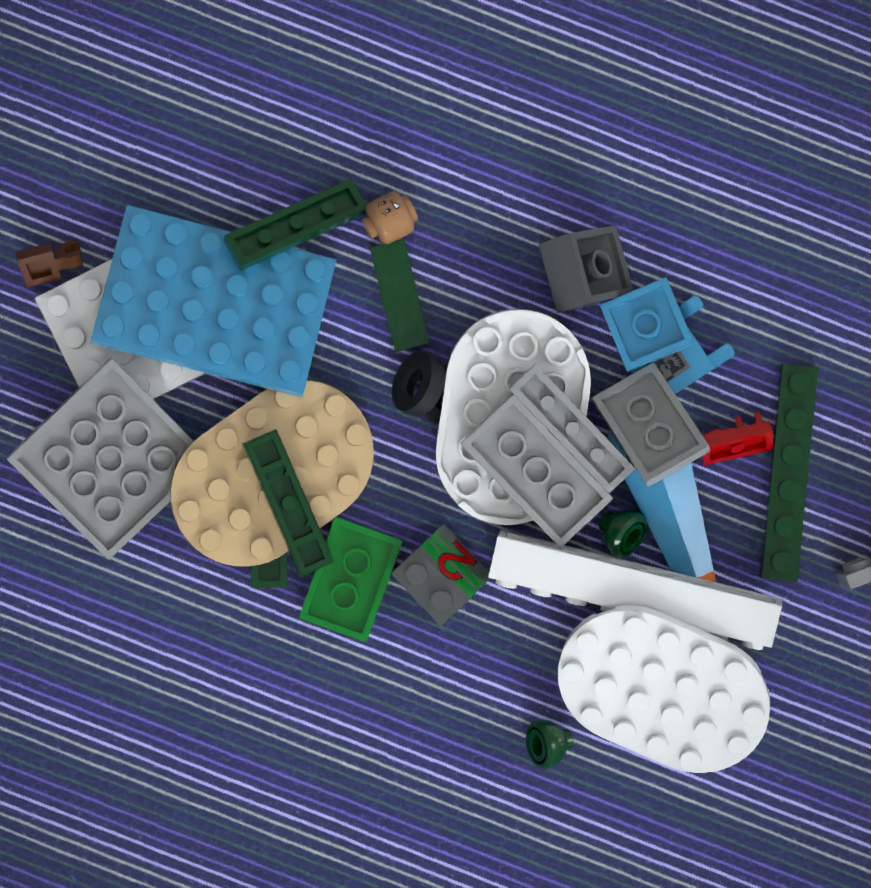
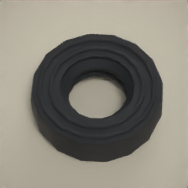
M423 351L414 352L409 355L399 366L394 376L392 385L394 406L410 416H423L428 413L438 402L443 392L445 367L442 361L434 355ZM423 373L422 383L414 394L415 384Z

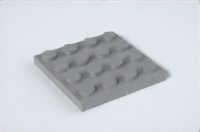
M110 357L6 458L91 544L110 560L171 501V485L175 468L183 453L194 440Z

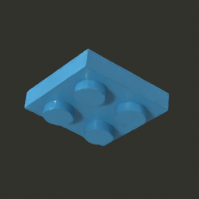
M667 277L600 305L627 372L695 345Z

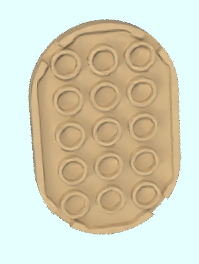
M308 380L306 381L302 397L266 389L197 438L183 453L175 468L170 494L175 521L190 545L213 561L240 567L261 565L277 559L288 552L242 443L273 429L278 431L319 528L347 509L359 497L368 482L373 465L374 448L371 431L365 417L355 403L345 394L329 385Z

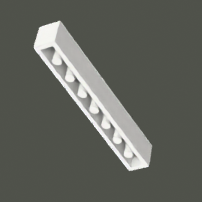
M501 530L497 537L488 578L496 579L495 583L502 587L514 589L517 585L531 588V593L542 597H551L553 593L565 596V601L574 605L586 606L587 602L601 605L600 609L604 612L621 605L652 608L726 641L728 637L742 640L743 646L756 650H762L763 646L772 648L782 609V598L564 545L560 548L554 542L506 530Z

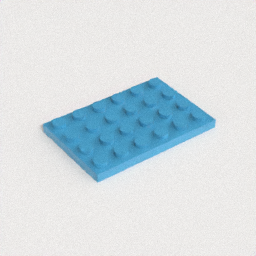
M127 205L90 343L302 397L337 259L290 248L240 271L223 242L224 235L231 233L230 231Z

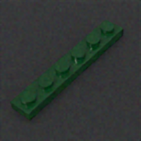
M781 364L760 578L798 582L818 367Z

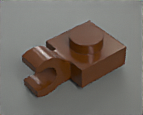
M78 240L67 241L55 251L51 243L16 251L17 262L26 287L62 279L61 270L73 269L83 265Z

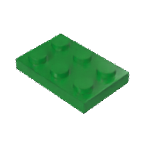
M335 517L326 540L334 562L315 571L299 619L367 642L403 540Z

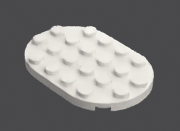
M509 309L490 314L474 323L460 337L451 352L447 365L436 440L438 473L449 495L458 506L470 515L499 525L522 524L533 521V519L470 455L460 442L512 394L509 387L534 363L585 416H587L591 377L589 364L578 340L556 319L528 309Z
M615 606V609L597 615L594 613L587 617L572 631L564 644L558 666V683L562 698L574 718L592 733L676 770L692 773L722 770L747 757L759 744L766 731L770 713V695L761 670L755 661L736 645L665 613L644 606Z

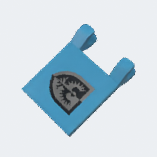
M693 296L681 304L679 308L684 320L703 307V303L698 296ZM688 328L695 345L654 361V363L676 394L735 355V351L731 345L725 344L707 356ZM647 365L631 371L632 374L646 367Z

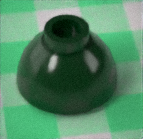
M630 510L617 513L607 512L599 522V529L603 531V540L609 552L616 558H624L631 555L640 546L647 531L646 517Z
M549 720L532 721L526 732L528 754L538 768L546 770L554 767L564 758L566 751L573 747V737L570 730L567 728L562 729L558 724Z

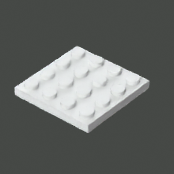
M112 259L35 298L79 387L110 357L153 400L206 374L90 343Z

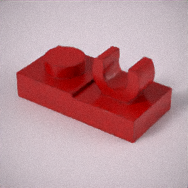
M754 412L755 424L745 426L742 423L741 417L737 416L735 418V429L734 427L725 430L714 429L703 434L702 436L710 448V452L701 456L703 466L773 450V430L770 421L763 422L761 414Z

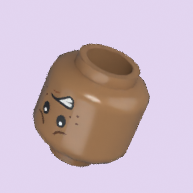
M393 191L369 202L366 205L367 217L362 219V222L371 239L377 236L383 244H390L411 234L414 231V222L418 220V217L408 196H401Z

